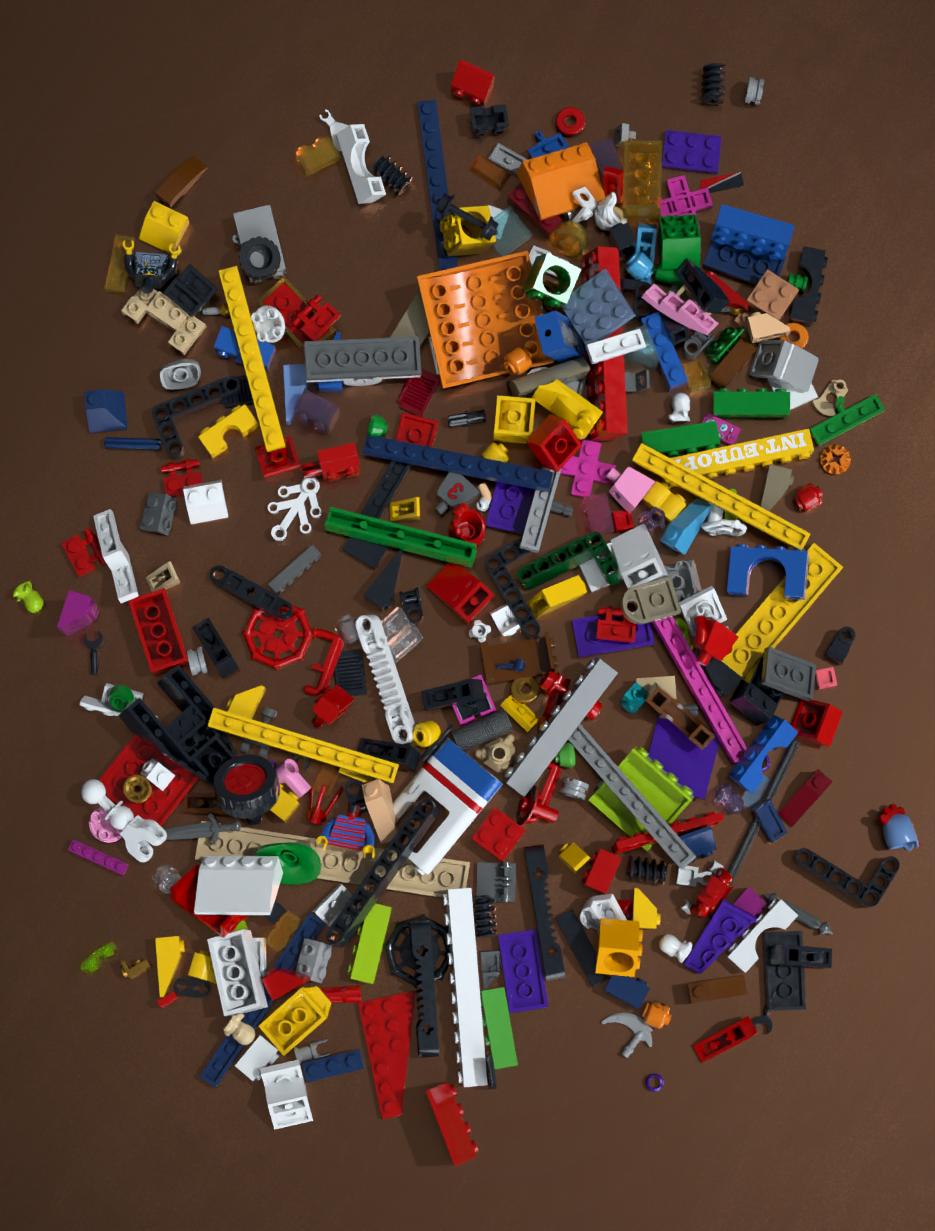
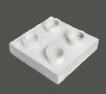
M713 586L679 602L681 612L693 637L696 634L694 618L689 614L690 607L697 605L698 608H703L704 614L701 616L712 618L720 623L727 620Z

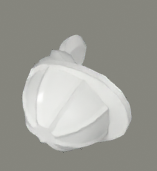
M614 192L607 195L605 200L602 199L594 212L596 225L601 230L608 232L618 223H627L625 213L615 206L617 197Z

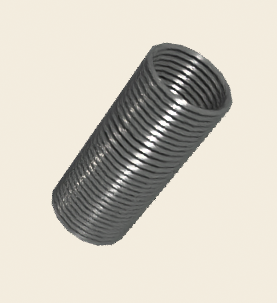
M504 708L453 732L451 731V735L455 744L465 752L488 742L493 737L495 738V736L504 735L513 730V727Z

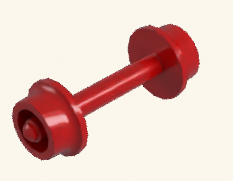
M548 670L544 676H541L539 687L544 690V694L549 695L555 689L564 695L569 690L558 683L561 673H554ZM597 700L585 717L593 720L600 714L602 703Z

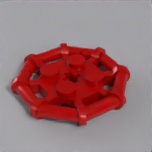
M292 605L294 616L286 621H281L273 616L265 618L263 615L265 612L254 607L244 631H242L251 654L250 658L274 667L275 670H279V668L296 661H302L313 637V632L305 615L306 610ZM281 607L278 610V613L281 615L282 609L288 611L289 609L287 607ZM259 618L262 621L258 631H253L255 623ZM298 619L302 625L303 632H298L294 622ZM276 629L283 631L284 634L281 635V639L273 637ZM256 636L259 637L262 645L258 649L253 640V637ZM298 637L303 638V640L301 642L299 649L297 650L294 648V645ZM265 650L274 653L275 660L262 653ZM290 650L293 655L280 659V654Z

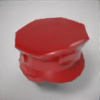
M465 503L457 504L452 511L454 515L452 522L448 525L449 536L474 543L477 547L485 537V521L476 509H469V506Z

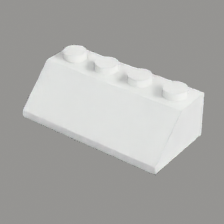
M243 929L228 933L224 938L217 936L207 939L224 1016L268 1007L251 930Z

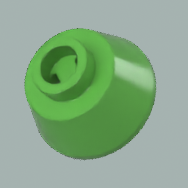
M567 742L555 756V763L559 762L560 766L569 769L575 766L574 746Z

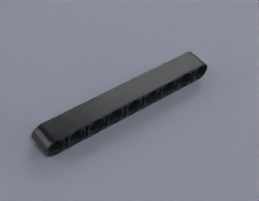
M424 798L418 802L327 930L326 940L336 947H344L349 942L435 821L440 809L432 800ZM431 805V810L425 813L426 807ZM420 821V826L414 829V824ZM408 837V843L403 845V839ZM397 853V858L391 861L392 855ZM386 869L385 875L380 877V872ZM374 885V891L369 893V887ZM363 901V906L357 909L358 903ZM351 917V923L346 925L347 918ZM337 933H340V938H339V940H338V941H335V940H334L335 935H336Z

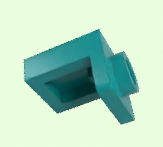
M636 682L619 703L622 704L624 710L634 715L645 702L643 695L647 691Z

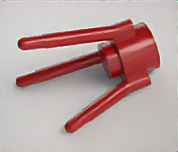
M322 785L315 807L312 806V809L313 786H311L305 815H307L306 821L318 825L321 824V821L325 822L328 813L344 788L340 787L322 814L323 810L319 809L325 785Z

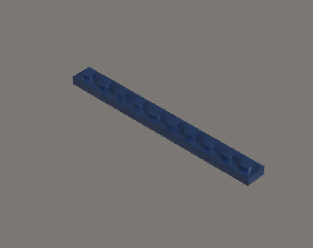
M435 99L419 101L417 105L439 271L458 267L457 256H447V251L444 249L443 232L440 230V220L443 218L435 210L438 205L436 200L441 199L444 193L448 195Z
M367 435L363 448L364 455L549 492L553 478V472L378 436L369 437Z
M309 913L272 969L277 968V970L286 968L295 971L304 939L315 941L326 923ZM264 984L268 1007L243 1013L244 1017L241 1022L252 1026L254 1030L275 1001H272ZM232 1034L226 1036L200 1075V1078L216 1088L244 1045L235 1040Z

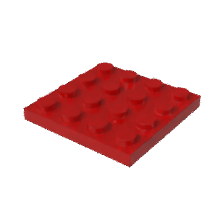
M135 734L99 781L105 786V796L116 804L123 801L121 806L130 808L134 818L139 815L142 819L156 821L162 827L199 780V777L159 752ZM152 758L175 775L164 791L149 781L152 792L147 801L143 803L131 802L124 794L123 786L125 781L133 775H141L144 764ZM136 785L135 792H140L141 787Z

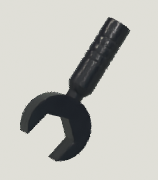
M99 631V638L95 642L88 641L87 634L85 633L84 643L91 649V675L99 674L98 652L96 649L100 648L103 644V636Z
M774 991L771 994V1005L776 996ZM765 1004L764 1015L755 1018L753 1025L756 1029L757 1024L763 1022L768 1026L767 1034H769L773 1025L772 1021L768 1018L771 1011H767V1004Z

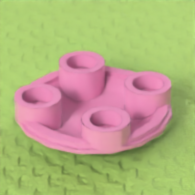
M103 807L97 808L91 814L89 820V827L93 836L106 843L116 842L121 839L120 833L123 830L114 828L110 823V819H104L108 812Z

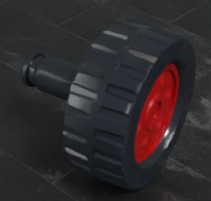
M247 754L231 758L218 768L214 776V793L219 807L232 817L247 819V822L252 825L261 822L262 814L269 811L276 804L280 795L279 778L274 765L266 758L258 755Z

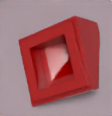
M616 900L626 919L632 921L634 900Z

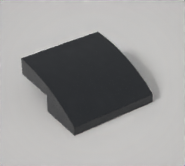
M188 264L178 278H175L163 293L189 316L193 317L219 288L193 265Z

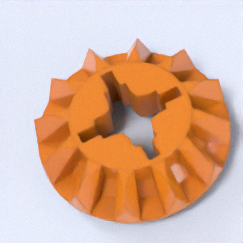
M837 444L827 446L820 456V463L823 469L835 475L845 472L851 461L849 451L844 446ZM832 453L835 456H841L839 464L837 462L829 463L833 458Z

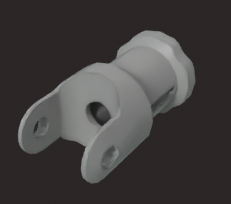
M328 1040L315 1041L301 1048L294 1047L296 1059L301 1064L305 1060L312 1058L316 1060L330 1055L331 1052L319 1054L316 1050L318 1044Z

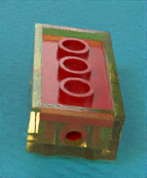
M284 276L256 301L258 308L272 306L282 314L285 322L284 335L304 355V341H311L301 332V328L305 324L301 322L296 327L291 321L296 317L295 314L298 311H302L306 307L308 300ZM312 310L306 317L311 319L316 311ZM331 326L318 341L332 340L336 335V329Z

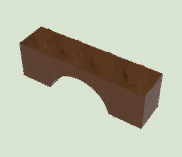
M655 682L643 695L646 702L670 720L702 751L715 737L714 733L658 683Z

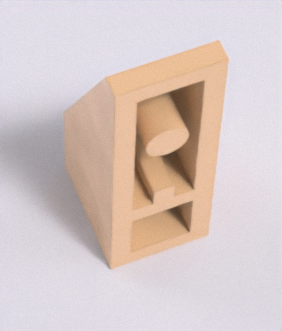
M377 779L362 785L367 809L381 844H386L394 838L398 832V826L389 785Z

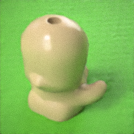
M243 1013L231 1015L223 1027L224 1034L226 1036L232 1034L233 1038L242 1045L250 1044L255 1037L254 1028L241 1022L244 1017Z

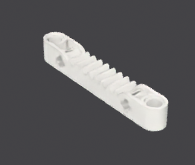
M373 614L360 616L356 620V630L363 650L368 654L367 658L370 659L369 665L373 668L371 672L375 674L376 687L380 689L381 702L385 704L383 708L386 710L385 716L392 738L399 744L411 743L414 741L413 729L415 723L379 617ZM367 621L370 622V628L367 627ZM403 730L406 731V738L403 736Z

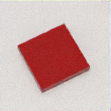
M402 412L395 440L433 447L439 422Z

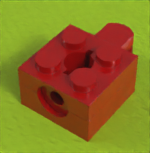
M355 443L317 451L319 461L301 466L302 471H306L303 473L304 478L322 475L323 480H328V482L337 481L342 476L347 478L355 477L358 475L357 473L361 472Z

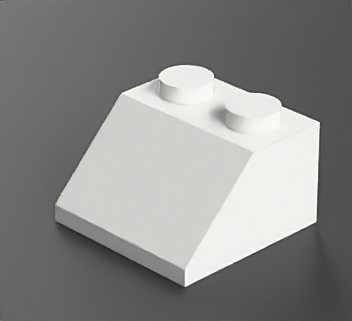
M222 480L184 486L183 491L191 524L228 518Z

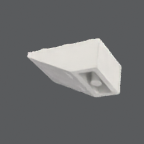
M645 524L610 540L621 575L628 589L668 576Z

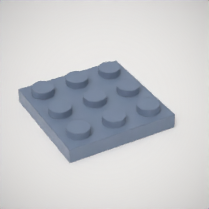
M606 269L573 291L567 304L561 305L585 345L603 340L636 316Z

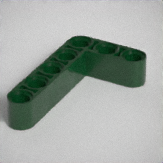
M594 531L522 566L517 571L518 580L526 590L533 589L591 559H594L608 584L615 585L619 583L622 575L602 535Z

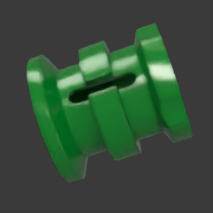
M790 272L787 282L801 290L802 293L805 292L808 277L805 276L803 278L798 274L794 276Z

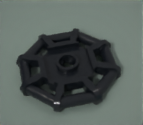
M426 914L401 922L397 921L389 939L383 945L391 970L390 974L410 983L414 988H417L415 983L419 982L415 975L419 973L415 971L413 977L401 970L404 966L412 970L419 966L414 962L416 957L411 952L410 933L408 934L405 929L409 928V921L430 920L431 928L438 932L435 936L431 935L434 981H442L449 967L447 953H450V945L446 944V933H449L448 927H444L426 917ZM402 933L405 938L400 947L395 946L397 938ZM442 937L446 951H440L437 939ZM393 951L400 952L402 963L397 965ZM439 955L444 956L442 964L437 969L434 964Z

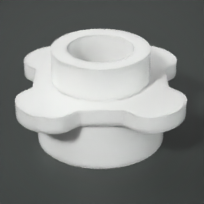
M476 620L473 628L469 630V636L477 638L480 643L485 642V637L491 632V627L489 625L486 626L480 620Z

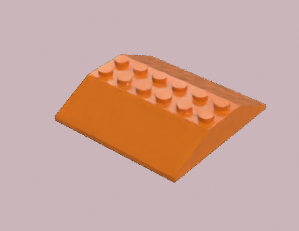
M528 251L417 276L443 388L507 374L508 372L504 367V358L516 347L527 349L531 353L532 366L530 368L554 362L552 358L543 354L534 317L543 315L540 300L530 299L526 296L527 293L522 292L532 268Z

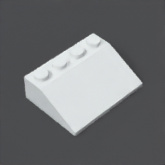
M204 856L199 869L194 913L205 915H270L283 875L279 857Z

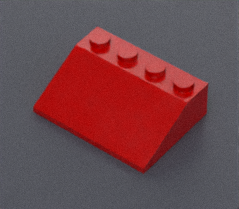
M447 1082L426 1090L454 1166L477 1157L475 1153L478 1152L475 1140L470 1141L468 1135L472 1133L468 1122L464 1123L461 1117L464 1114L461 1103L456 1104L454 1099L457 1096L454 1085H449Z

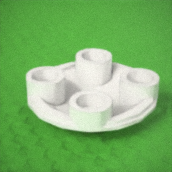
M262 306L252 314L251 319L259 341L269 343L276 342L282 338L285 331V322L282 314L276 308Z

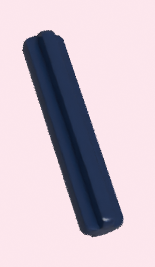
M106 437L104 446L105 448L159 450L161 448V440L155 438Z

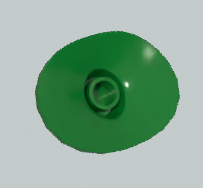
M294 842L267 844L258 848L255 856L279 857L283 871L280 884L296 885L309 883L315 880L321 872L322 863L319 855L312 848Z

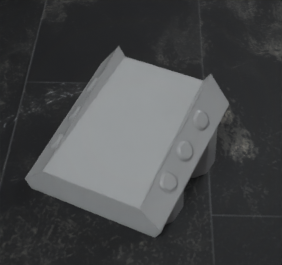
M693 560L679 561L676 564L664 566L668 573L666 577L671 578L678 602L702 591L696 564Z

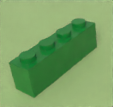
M725 388L718 389V392H714V416L790 418V392H786V389H775V392H767V389H756V392H748V389H737V392H729V389Z
M717 421L641 433L642 444L663 455H668V457L679 456V453L683 452L692 454L697 453L698 450L716 449V447L720 446Z

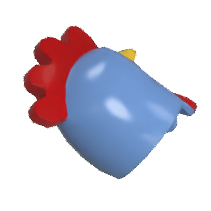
M895 804L884 807L882 809L883 814L879 816V819L884 824L883 834L888 848L897 849L904 847L906 850L911 851L914 845L920 847L921 844L913 828L914 824L909 816L905 815L904 808L897 807Z

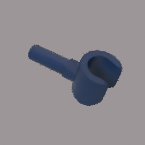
M516 659L514 664H497V668L513 669L516 672H522L525 667V661Z

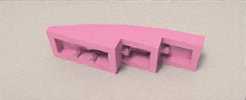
M655 284L642 296L649 304L671 319L703 334L708 335L719 324L690 299L685 303L675 293L671 292L667 295Z

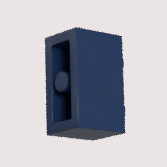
M611 975L603 991L639 1009L650 988L647 987L648 983L638 977L634 980L629 976Z

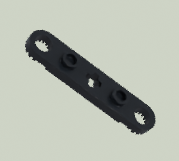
M217 565L211 569L210 579L215 585L278 620L286 621L292 617V605L278 595L227 569L225 566ZM219 571L225 573L221 580L214 578L215 574ZM254 589L255 595L251 594L250 596H248L247 591H252ZM281 607H287L289 609L287 614L280 615L278 613V610Z

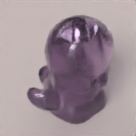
M652 507L640 513L638 522L640 525L645 524L649 530H653L659 525L661 529H664L665 513L657 507Z
M730 783L722 784L714 791L716 796L714 800L715 805L723 802L726 811L730 814H738L743 810L744 801L737 792H733V786Z

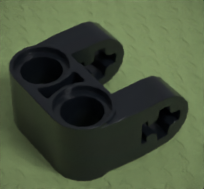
M620 279L621 292L634 293V305L631 308L636 316L629 321H640L641 318L649 316L651 304L642 298L643 295L639 293V290H648L651 287L650 283ZM644 307L647 312L641 314L637 311V308Z

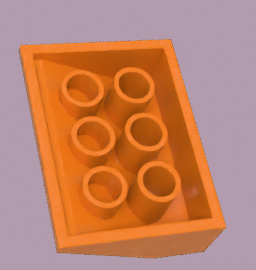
M587 142L522 161L516 172L540 221L582 208L572 194L573 191L586 187L597 203L601 202L602 199H606L597 163ZM580 193V197L584 201H588V197Z

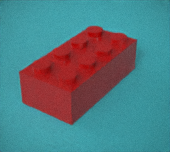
M163 588L128 600L153 676L172 670L177 665L181 667L189 664L186 649L166 589Z

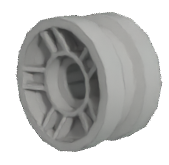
M749 76L745 96L746 103L754 102L760 105L764 79L759 78V80H756L754 77Z
M202 646L197 647L196 650L188 649L187 656L192 676H196L200 672L203 674L208 673Z
M563 777L562 782L564 784L563 787H560L559 792L572 798L585 800V791L588 790L589 784L576 779H570L569 777Z

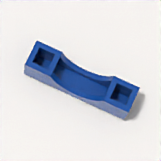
M659 312L641 318L640 327L646 341L649 342L656 355L661 375L668 391L671 392L686 386L688 382L687 376Z
M773 715L772 719L767 722L766 726L757 735L754 742L745 751L743 757L733 767L728 776L742 789L753 794L764 779L762 763L767 753L776 747L787 748L798 732L785 719Z

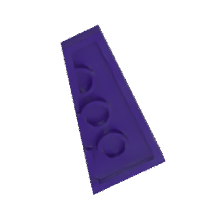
M722 898L685 959L684 965L701 974L750 924L757 920V917Z

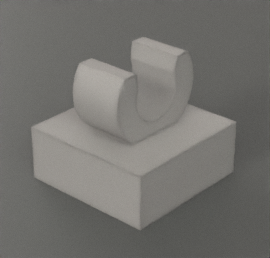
M622 123L615 128V147H622L627 143H631L632 140H636V132L629 131V124Z

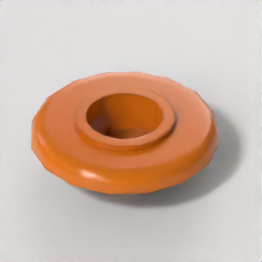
M787 323L786 325L790 327V333H796L799 336V340L792 342L788 336L779 337V340H786L803 349L808 343V331L800 323Z

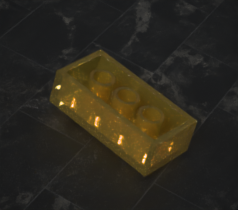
M625 141L623 219H659L661 216L662 141Z

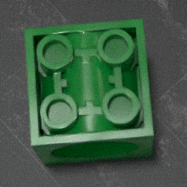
M697 214L659 217L658 248L662 270L679 269L686 259H690L700 268L701 235Z
M549 253L536 256L522 292L527 293L526 296L530 299L543 301V304L549 308L565 305L570 298L581 269ZM549 270L554 272L559 280V288L557 292L552 294L544 288L542 281L544 272Z

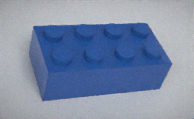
M721 204L711 240L718 244L731 245L738 250L745 249L751 251L755 255L762 254L769 256L773 260H783L795 225Z

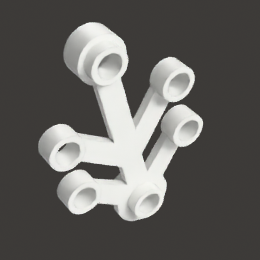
M304 478L299 485L281 486L278 489V494L283 499L287 498L289 494L299 492L301 494L297 499L269 503L268 511L271 514H277L279 510L291 508L282 523L272 528L271 535L274 540L283 541L286 538V530L297 513L301 523L300 531L303 534L311 532V525L308 523L304 502L309 496L312 507L310 510L311 516L317 519L322 515L316 498V493L320 488L316 478ZM309 483L314 485L311 490L307 489ZM281 490H287V494L281 495ZM276 505L277 510L271 511L270 507ZM318 509L320 512L318 515H313V510ZM308 525L309 530L303 531L302 527ZM282 531L283 535L281 537H277L276 532Z

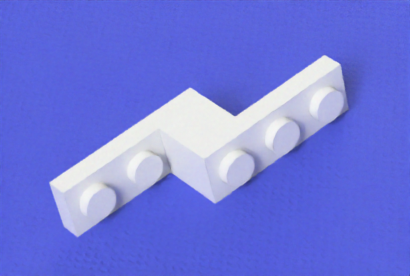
M109 509L94 515L102 556L112 571L118 600L120 603L138 597L129 554L120 541L114 513Z

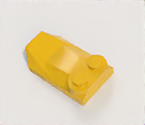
M558 379L550 384L539 385L531 398L536 399V402L554 415L564 418L578 439L587 437L603 411Z
M302 987L263 1021L259 1028L281 1054L285 1056L328 1018L332 1003L319 987Z

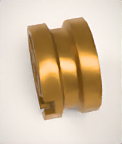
M133 775L125 781L123 790L125 796L131 802L143 803L150 797L152 787L144 776ZM136 785L141 787V791L138 793L134 790Z

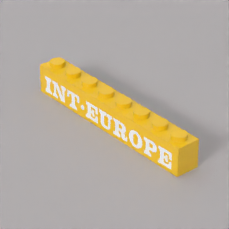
M805 429L670 459L708 479L718 477V474L732 475L736 473V470L741 469L751 471L755 469V466L769 467V465H773L774 462L778 461L781 464L792 461V458L799 457V460L807 459L814 452L810 430ZM663 478V482L669 485L670 487L677 486L676 484Z

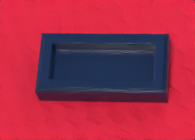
M770 799L765 800L752 809L769 842L773 843L788 833Z

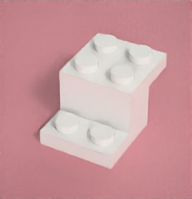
M299 1060L260 1068L274 1130L313 1121Z

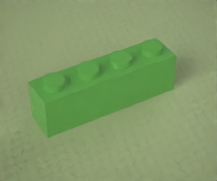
M505 988L481 991V1007H484L485 1015H482L483 1027H487L488 1034L485 1035L486 1047L490 1046L491 1054H488V1058L493 1057L494 1069L517 1066Z

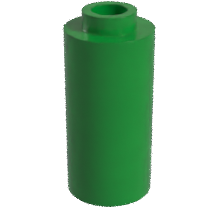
M661 261L659 265L655 264L652 275H655V280L680 288L684 285L676 273L678 269L662 270Z

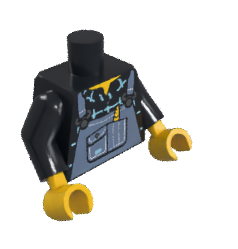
M124 240L123 249L126 251V255H124L125 271L131 279L135 280V286L142 287V292L150 294L153 288L161 289L164 283L168 282L176 274L177 256L181 254L182 249L178 245V250L173 252V243H171L169 246V251L172 254L171 258L170 254L134 251V254H132L134 241L132 240V246L128 248L125 246Z

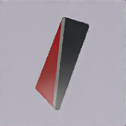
M738 172L701 180L699 190L708 188L709 193L742 187L744 186L742 174Z

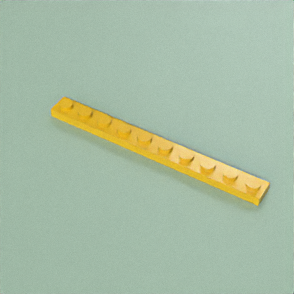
M234 266L219 270L267 452L285 448V442L238 268Z
M642 443L632 459L636 464L793 548L802 550L810 536V533Z
M213 708L208 723L210 728L390 783H394L399 764L216 708Z

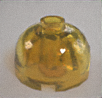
M565 221L553 230L550 235V242L554 248L557 246L561 249L560 254L575 259L586 250L588 234L581 224Z

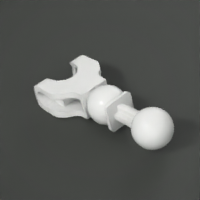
M96 779L86 781L81 787L83 800L89 804L98 803L108 812L104 819H110V823L114 828L123 830L120 835L125 840L128 852L140 862L149 861L153 855V848L149 843L154 846L162 844L167 837L165 830L156 821L142 819L139 815L134 818L130 808L121 806L123 801L115 805L105 796L106 789L101 781Z

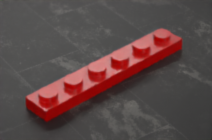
M713 811L705 814L702 818L698 819L695 816L687 819L685 823L680 824L678 821L671 823L669 826L678 836L707 826H717L724 820L722 812L715 814ZM642 831L634 834L632 838L627 839L624 836L616 839L611 849L615 855L657 843V841L650 833L645 834Z

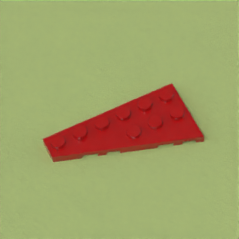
M415 991L358 1003L382 1119L402 1115Z

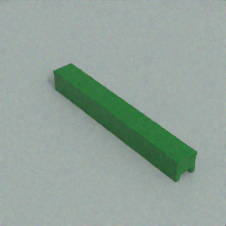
M330 507L327 521L325 522L326 531L470 568L473 567L477 553L476 544L334 507Z

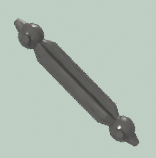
M777 893L764 895L769 905L775 899L777 901L780 900ZM783 900L798 914L795 919L813 929H818L820 935L833 934L828 922L821 923L818 918Z

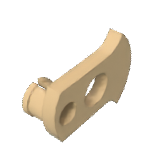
M832 380L819 399L812 400L815 409L823 416H835L836 407L834 403H829L826 400V395L832 393L836 398L839 396L844 397L848 392L846 383L843 380ZM836 385H841L842 389H838Z

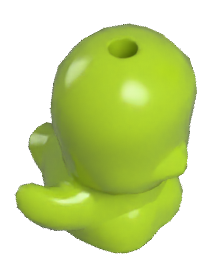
M30 581L14 589L13 597H17V602L23 600L24 606L29 612L36 613L42 609L43 599L37 591L32 589Z

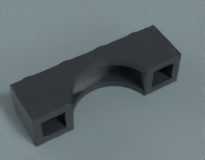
M803 246L798 269L808 277L810 290L806 296L793 300L788 323L795 322L811 327L812 323L816 322L818 311L815 310L816 304L820 303L821 293L818 291L819 286H823L825 275H822V269L826 268L828 257H825L826 250Z

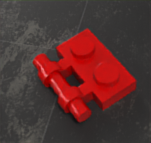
M318 294L313 299H310L306 307L302 311H298L295 314L296 317L291 321L296 327L301 322L305 325L301 328V332L311 341H318L341 317V314L327 302L322 307L318 304L323 299ZM312 310H315L316 313L311 319L306 317Z
M190 458L185 459L184 462H169L168 465L161 466L162 473L170 472V477L163 478L167 495L171 497L184 495V486L203 483L201 471L193 473V467L200 466L199 459L191 460ZM187 469V474L176 476L177 470Z
M90 528L83 531L86 539L81 541L79 535H76L61 543L79 578L96 569L94 561L98 560L101 565L106 564L97 542L98 538L92 533ZM88 545H90L94 551V554L90 556L85 548Z
M613 606L599 607L598 615H606L605 620L598 619L596 639L634 643L636 624L629 622L624 617L621 609L613 608ZM612 616L623 617V622L611 621Z

